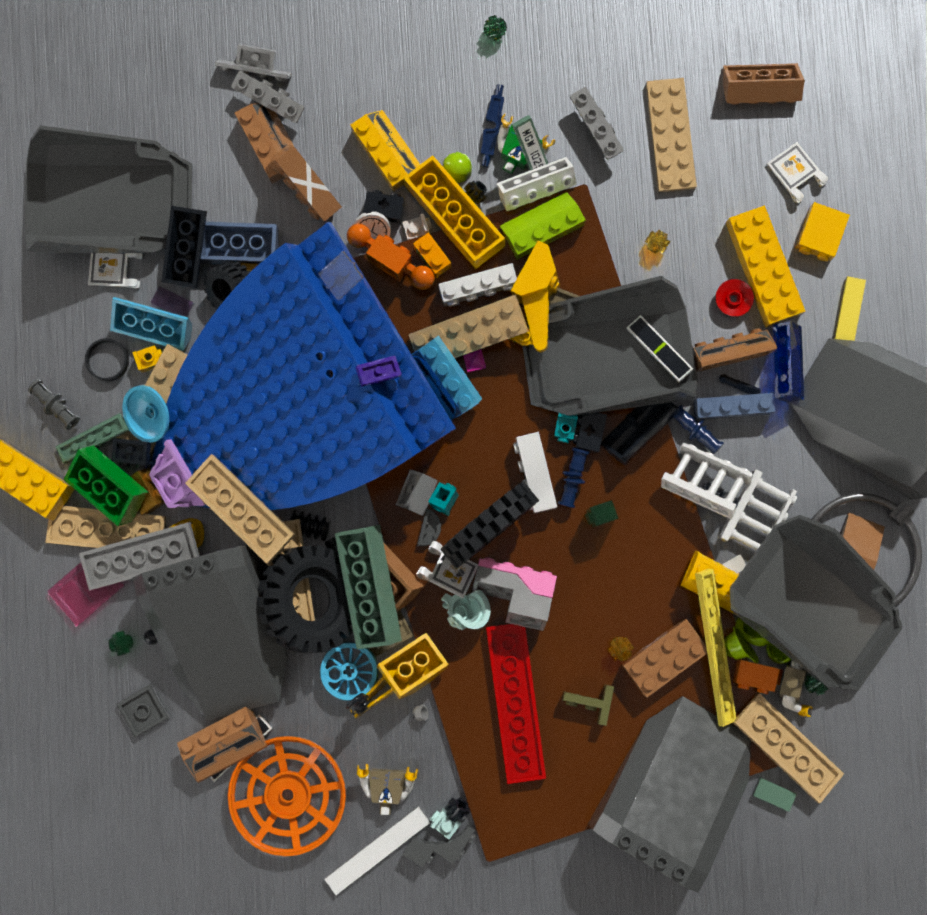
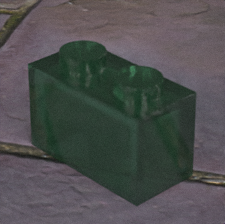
M612 500L588 508V513L585 514L588 525L592 524L593 528L619 519Z

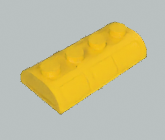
M695 551L681 586L698 594L695 573L706 569H713L719 606L735 614L731 610L730 587L739 576V573Z

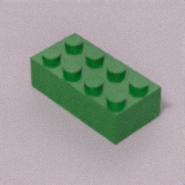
M94 445L78 449L63 479L117 526L134 520L148 493L146 489Z

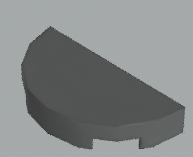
M427 508L417 546L430 545L438 539L441 532L439 517Z

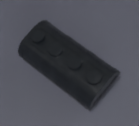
M672 402L636 407L601 442V445L610 455L626 466L680 412V409Z

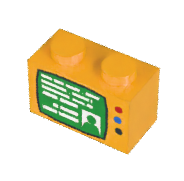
M429 232L413 243L414 250L426 266L433 271L435 278L451 268L450 260Z

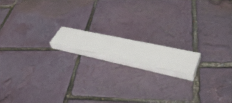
M418 806L324 880L335 895L339 894L430 823L429 819Z

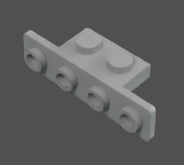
M238 44L236 62L215 61V66H220V70L224 71L236 69L238 72L242 71L245 74L253 72L257 73L256 76L267 78L268 75L275 76V80L286 81L292 75L291 72L274 70L276 50Z
M242 71L237 73L231 85L236 91L294 123L298 122L305 109L303 105L288 97L290 93L281 88L277 91L272 88V83L264 79L262 82Z
M587 87L571 94L570 99L606 159L609 160L622 153L624 149L615 136L612 125L606 121L603 110L597 106Z

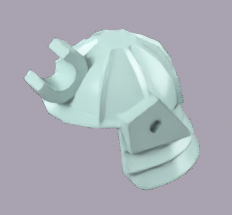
M475 590L465 595L464 598L457 595L451 596L446 593L441 598L442 601H445L442 606L448 609L449 617L447 620L452 627L461 630L465 628L479 629L489 620L490 604L481 590Z

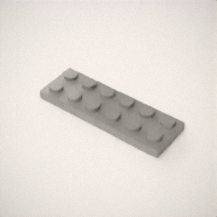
M190 522L79 553L89 591L126 581L141 573L200 556Z

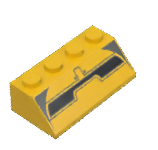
M383 110L365 114L350 124L352 133L394 192L404 185L403 178L417 168L420 163Z

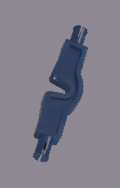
M500 84L496 85L495 95L491 96L486 115V121L495 124L496 127L483 130L481 147L483 158L481 167L485 166V168H489L490 157L494 156L498 133L502 125L501 118L504 105L502 94L504 86L501 85L500 87Z

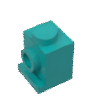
M558 414L554 438H558V442L569 443V441H573L578 416ZM562 426H569V431H563Z
M439 482L428 503L432 509L449 516L450 510L459 494L453 485L449 483L444 485Z

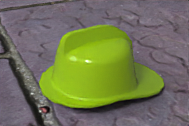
M733 626L734 631L726 636L724 640L726 654L735 660L749 657L758 664L759 658L756 652Z

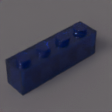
M792 321L773 324V340L777 346V349L774 351L775 398L786 403L804 400L802 326Z

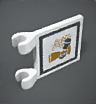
M798 142L767 163V166L797 204L804 198L803 193L797 189L800 185L813 176L819 186H824L828 181V177L819 170Z
M91 253L88 285L138 289L140 282L137 279H127L128 258L142 259L143 253Z
M433 541L428 550L433 554L440 555L433 572L422 566L416 576L464 598L478 568V564L468 560L456 569L440 550L443 546Z

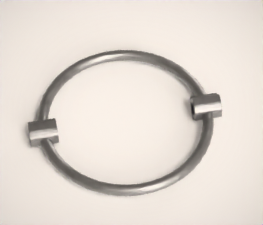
M869 493L844 495L824 505L813 516L812 520L819 522L833 508L847 502L870 501L890 509L891 511L888 516L898 526L906 525L914 546V563L906 585L894 599L895 606L898 605L914 587L922 564L920 537L914 523L910 519L914 513L913 509L904 501H900L896 505L884 497Z

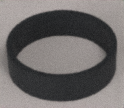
M103 338L89 346L85 354V365L89 373L97 379L114 381L126 372L129 365V355L124 346L119 342ZM112 342L119 345L123 350L124 365L116 375L102 378L95 375L92 371L90 355L98 345Z

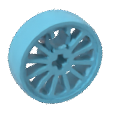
M344 642L337 648H331L323 657L320 666V678L324 688L335 698L344 701H351L361 693L366 695L376 684L379 675L377 659L368 648L358 649L361 652L356 660L352 662L353 648L357 649L355 642ZM344 648L350 649L349 662H347L342 652ZM337 651L340 653L344 664L332 657ZM364 653L369 660L357 665V662ZM329 660L337 664L329 668L327 667ZM368 663L372 664L373 671L359 670L360 667ZM347 666H350L351 669H354V672L351 674V677H349V674H345L344 670L347 669ZM334 668L340 671V677L337 680L330 677V671ZM358 674H371V681L368 682ZM355 678L364 682L367 687L361 691ZM345 680H347L346 694L339 692ZM351 680L358 691L356 694H350ZM330 682H340L336 689L330 684Z

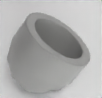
M425 705L417 706L412 711V714H414L413 718L416 721L428 719L429 713Z

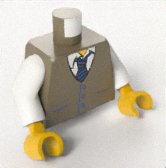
M792 660L791 663L788 662L785 669L780 698L785 708L798 712L799 716L811 717L808 715V709H813V707L800 704L807 671Z
M366 764V769L362 770L357 765V775L359 776L361 787L366 796L371 798L372 803H380L379 814L391 815V805L399 804L401 800L407 798L414 787L418 774V769H416L415 773L409 772V767H407L406 771L369 769V765Z

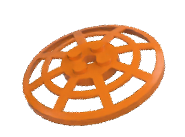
M281 736L265 740L267 746L274 744L277 755L265 760L257 768L247 763L253 756L251 755L239 761L232 773L228 788V807L231 818L243 838L263 852L277 856H295L309 852L319 847L332 835L342 818L346 802V788L342 772L330 753L311 740L295 736ZM282 742H298L314 748L308 758L299 754L284 753ZM320 753L332 765L337 774L338 781L327 783L322 770L314 763ZM286 759L298 760L303 762L304 765L299 772L288 770ZM278 761L280 772L272 778L262 772L268 765ZM310 768L316 772L321 784L310 786L305 778ZM243 769L252 775L248 784L247 799L235 801L236 783ZM258 778L267 785L264 795L253 797L254 785ZM290 789L293 792L291 800L284 799V790ZM340 789L339 809L334 821L324 815L328 805L329 791ZM323 792L322 805L320 810H317L310 805L312 794ZM266 804L271 812L266 821L258 814L255 805ZM249 807L253 818L261 826L255 837L243 825L238 816L237 809ZM306 811L314 817L307 825L298 828L297 817ZM277 817L289 819L290 830H281L272 825ZM318 822H321L328 828L317 840L301 847L300 834L309 831ZM267 832L278 836H291L293 848H275L261 841Z

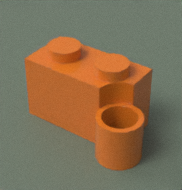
M738 659L733 682L738 683V688L749 690L751 686L757 688L759 693L768 694L769 691L775 692L776 684L780 685L783 670Z

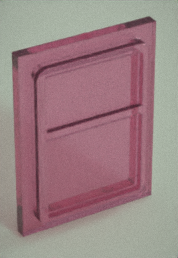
M80 562L47 592L61 607V610L78 626L125 585L122 582L89 591L82 563Z

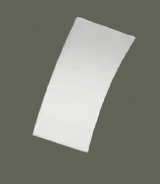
M741 555L722 564L736 573L741 572L746 566Z

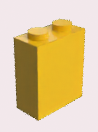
M814 202L808 210L795 248L799 249V252L802 254L815 255L821 261H831L837 253L850 215Z

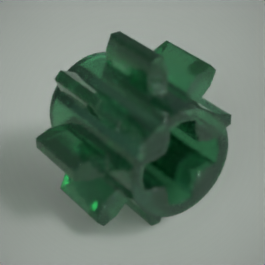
M496 15L488 17L489 20L485 21L483 27L485 35L489 38L493 37L494 40L501 39L507 30L506 22L501 17L497 18Z
M119 631L111 635L112 638L108 641L111 652H117V656L130 652V649L133 647V639L129 634L125 635L124 631Z
M812 675L806 676L805 687L809 693L816 692V695L820 696L828 690V687L824 686Z

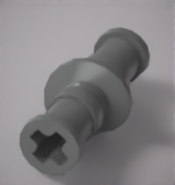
M40 379L34 381L29 386L28 392L34 394L45 405L44 413L46 415L54 414L57 419L65 424L67 430L72 429L78 424L80 417L74 415L65 405L66 400L61 399L62 395L60 393L54 395L52 391L43 385V381Z

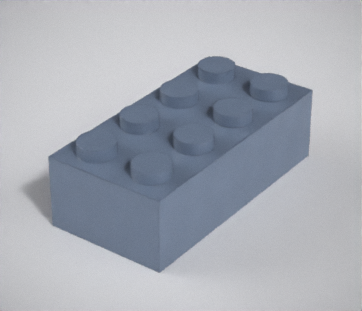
M206 222L201 263L222 265L234 261L260 264L278 249L279 228L277 224Z

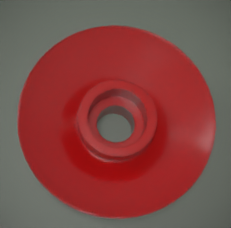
M730 279L719 286L715 299L721 312L728 316L738 317L750 310L753 305L754 295L751 287L746 282L739 279ZM731 296L736 297L737 301H736V302H732V301L730 300V297H731Z

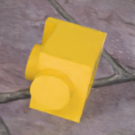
M154 345L132 352L138 370L143 373L154 369L163 353L162 349H158ZM151 354L152 358L150 360H146V356Z

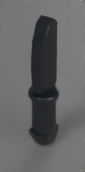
M726 374L719 376V380L722 383L731 385L749 394L761 393L760 388L739 379L736 380Z

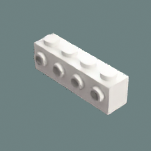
M567 157L501 181L497 183L501 203L506 211H509L556 192L566 190L577 185L574 166Z
M513 263L440 283L439 291L443 305L452 307L465 300L467 302L474 301L483 295L486 297L492 296L497 291H510L517 277Z
M539 432L516 437V442L513 443L515 454L519 453L521 461H518L520 473L524 472L525 480H522V482L524 481L539 499V502L530 510H533L535 514L557 508Z

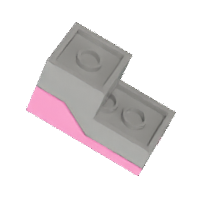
M484 558L479 559L472 592L481 590L485 595L510 600L506 623L543 631L548 621L557 576L552 575L548 571L537 572L533 571L530 567L524 566L519 568L509 562H503L502 564L495 562L494 559Z

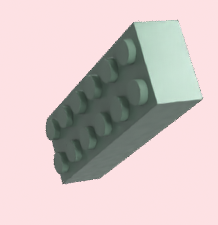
M380 524L335 533L356 648L364 649L387 646L402 641Z

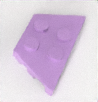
M172 439L166 440L164 442V450L162 454L158 455L156 464L152 467L149 476L167 507L206 505L185 484L192 474Z

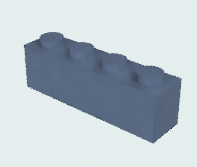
M774 393L698 398L693 401L696 420L771 415L775 412Z

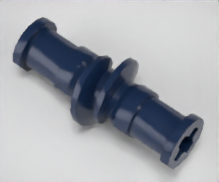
M680 405V412L674 419L685 430L689 431L690 441L696 438L701 445L703 444L714 455L723 446L724 442H720L709 430H706L708 426H702L704 419L697 421L693 415L691 416L683 409V405Z
M573 448L574 452L569 464V471L562 472L567 478L563 479L566 483L563 486L561 501H558V504L575 508L574 501L579 490V484H585L581 477L583 476L582 472L584 471L587 454L589 455V452Z

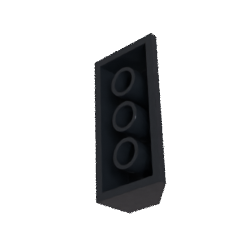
M171 206L161 282L197 288L207 211Z

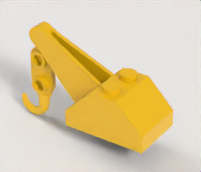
M539 240L511 289L512 295H516L518 302L524 305L529 332L510 338V340L522 346L533 345L536 351L545 352L548 348L549 297L552 293L557 292L560 283L549 246Z

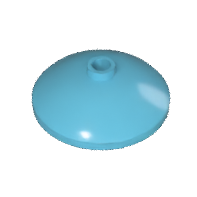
M139 385L131 388L126 393L122 405L123 417L128 429L141 441L153 443L162 439L169 428V411L164 399L149 386Z

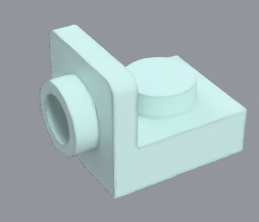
M442 808L440 812L436 811L430 818V821H432L430 827L435 828L446 838L450 839L461 825V822L451 821L447 817V811Z

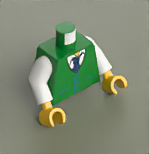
M505 113L501 118L502 125L497 137L498 150L501 152V158L506 161L503 170L513 174L516 166L524 170L528 165L513 126L509 127L514 117L511 116L510 121L507 122L504 119ZM549 135L544 136L540 140L545 155L549 150L548 147L555 144V139L551 141V144L547 142Z

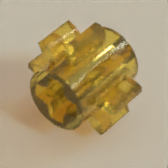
M660 229L657 232L651 231L648 235L649 237L645 240V243H648V250L655 254L660 251L664 253L670 244V241L667 240L668 234H665Z
M616 637L611 641V648L608 651L615 661L617 659L625 661L631 657V650L634 647L627 637L624 639Z

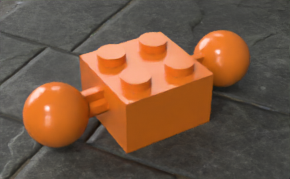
M360 223L354 224L348 229L347 240L349 244L355 248H368L366 255L368 262L399 282L405 274L409 275L411 284L418 290H426L433 285L435 279L433 271L427 266H414L409 254L410 251L404 246L398 247L395 245L394 240L389 236L385 235L383 237L379 234L376 239H373L369 228Z

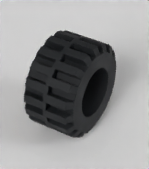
M231 261L213 267L206 274V281H204L206 289L204 291L207 293L208 301H211V305L216 307V310L234 288L250 273V270L247 271L245 265L241 266V263Z

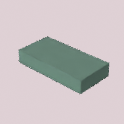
M759 777L752 795L790 812L797 794Z

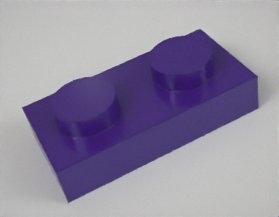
M396 356L360 364L355 368L362 387L398 378L402 375Z

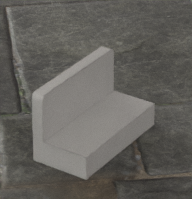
M410 469L396 505L423 516L437 480Z

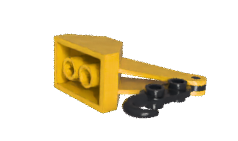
M427 633L379 663L377 668L383 677L366 695L361 693L349 701L346 709L352 706L350 711L356 719L394 693L399 699L414 694L436 678L449 664ZM385 685H390V690L369 703V700Z

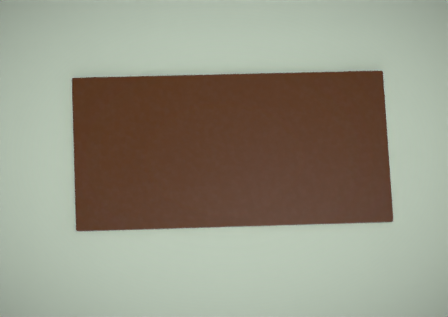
M583 184L543 197L513 210L506 211L505 209L486 215L504 236L500 229L501 225L567 192L579 206L586 221L584 226L547 244L559 278V288L578 296H583L621 286L587 185ZM443 230L429 233L450 260L451 268L435 278L433 285L426 290L416 289L411 284L410 276L407 274L404 275L400 282L368 262L366 254L354 257L353 259L412 354L414 349L408 334L513 296L511 290H501L492 296L486 297L483 295L474 301L467 302L465 300L459 302L460 304L449 307L443 305L439 291L440 283L513 263L515 274L518 278L530 254L517 260L505 238V247L475 269ZM422 236L395 244L398 247L404 246L410 251L412 264L416 267L426 266L413 247V243ZM519 303L526 325H528L524 305ZM510 339L481 349L486 369L467 373L463 356L455 358L482 397V400L470 410L451 420L456 427L455 430L394 469L366 483L385 544L424 585L414 600L407 604L405 608L415 639L427 633L449 664L443 672L430 682V686L482 849L488 862L591 829L588 823L646 720L674 703L680 697L687 698L717 716L708 654L697 660L649 697H645L621 665L682 619L688 620L706 645L699 596L681 586V583L695 551L702 553L714 560L696 504L661 487L664 473L673 474L681 461L669 425L667 424L626 466L610 455L602 445H600L598 454L589 452V455L587 454L584 471L582 472L583 476L581 477L585 484H579V490L574 501L575 508L558 504V501H561L564 490L563 486L566 483L563 479L567 478L562 472L569 471V464L574 452L572 449L576 447V444H573V441H569V443L558 442V438H554L558 412L531 405L523 346ZM636 407L598 412L607 414L602 441ZM576 423L575 432L579 433L580 425ZM563 425L562 430L565 432L569 431V426ZM588 427L587 430H584L587 432V436H590L591 433H594L591 431L592 427ZM539 432L557 508L535 514L533 510H528L504 532L469 559L478 564L479 559L491 558L497 563L509 562L514 564L515 567H530L533 571H548L552 575L557 576L548 621L544 630L525 627L546 779L507 784L486 627L510 624L505 622L510 600L485 595L489 601L491 612L488 622L483 627L461 630L450 626L447 620L449 617L448 609L442 606L445 601H442L441 598L445 593L451 596L455 594L416 576L422 566L433 572L440 555L429 552L430 545L417 546L425 514L423 516L397 506L396 503L410 469L436 479L435 489L439 482L444 485L449 483L456 487L459 496L452 506L449 516L432 509L430 504L427 506V509L433 511L439 517L441 532L436 542L444 546L484 510L488 509L499 498L520 484L522 480H525L524 472L520 473L518 461H521L519 453L515 454L513 443L516 442V437ZM683 471L680 479L688 482L685 472ZM476 572L465 595L472 593ZM719 606L725 640V637L734 631L733 626L736 628V622L733 613ZM727 655L737 718L759 692H757V688L751 686L749 690L738 688V683L733 682L737 660ZM746 657L739 660L748 661V658ZM604 685L614 686L606 726L597 723L600 708L593 711L585 709L583 704H578L577 707L566 705V701L562 699L564 691L602 699ZM751 741L749 776L778 767Z

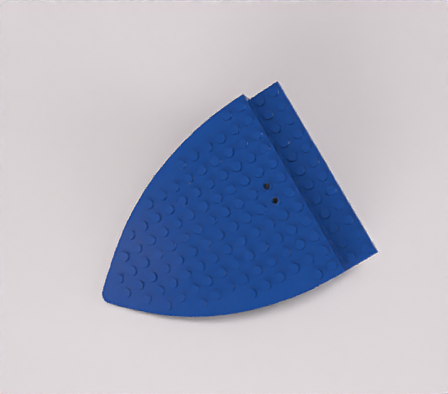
M327 222L299 245L284 243L234 288L207 322L190 349L171 389L166 403L169 411V428L165 436L156 441L152 461H155V463L151 465L150 469L155 466L158 455L162 454L165 447L164 442L172 439L192 475L212 454L270 510L285 509L318 502L360 487L394 469L417 453L422 452L455 430L456 427L332 222ZM320 353L323 355L322 360L319 357ZM396 356L402 374L400 377L364 387L361 386L355 369L357 365ZM207 505L198 506V507L210 508V507L207 506Z

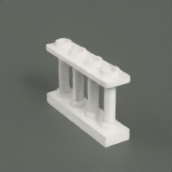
M682 443L680 454L683 458L673 474L664 473L661 487L732 520L736 510V504L733 501L743 483L751 485L753 474L746 468H739L728 460L715 457L710 452L701 451L692 444ZM690 459L700 463L701 465L691 482L680 479ZM708 467L718 471L708 490L698 487ZM725 475L736 479L727 497L723 499L715 495Z
M755 469L751 472L753 474L751 485L745 484L739 496V503L732 520L727 519L718 539L724 542L729 539H735L757 551L761 544L736 532L737 530L734 528L737 522L741 523L742 521L768 536L776 524L786 521L789 515L786 512L789 506L792 507L796 502L797 496L795 494L797 491L792 489L787 494L762 481L763 479L760 478L762 472ZM761 488L784 500L781 509L778 511L755 499L754 495H752L754 489ZM746 505H752L775 517L771 528L745 515L743 511Z

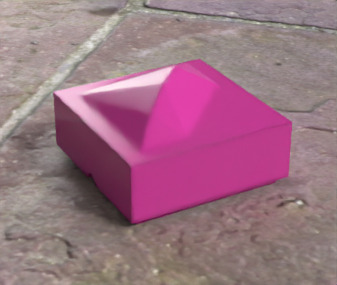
M481 349L463 355L467 373L486 369Z

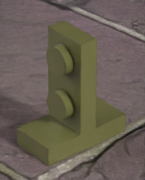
M604 685L602 699L565 691L563 692L562 699L566 701V705L577 707L578 704H583L585 709L593 711L600 708L597 723L606 726L614 686Z

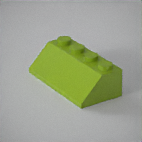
M565 192L500 226V229L518 260L530 254L538 240L549 244L584 226L586 220L577 203Z

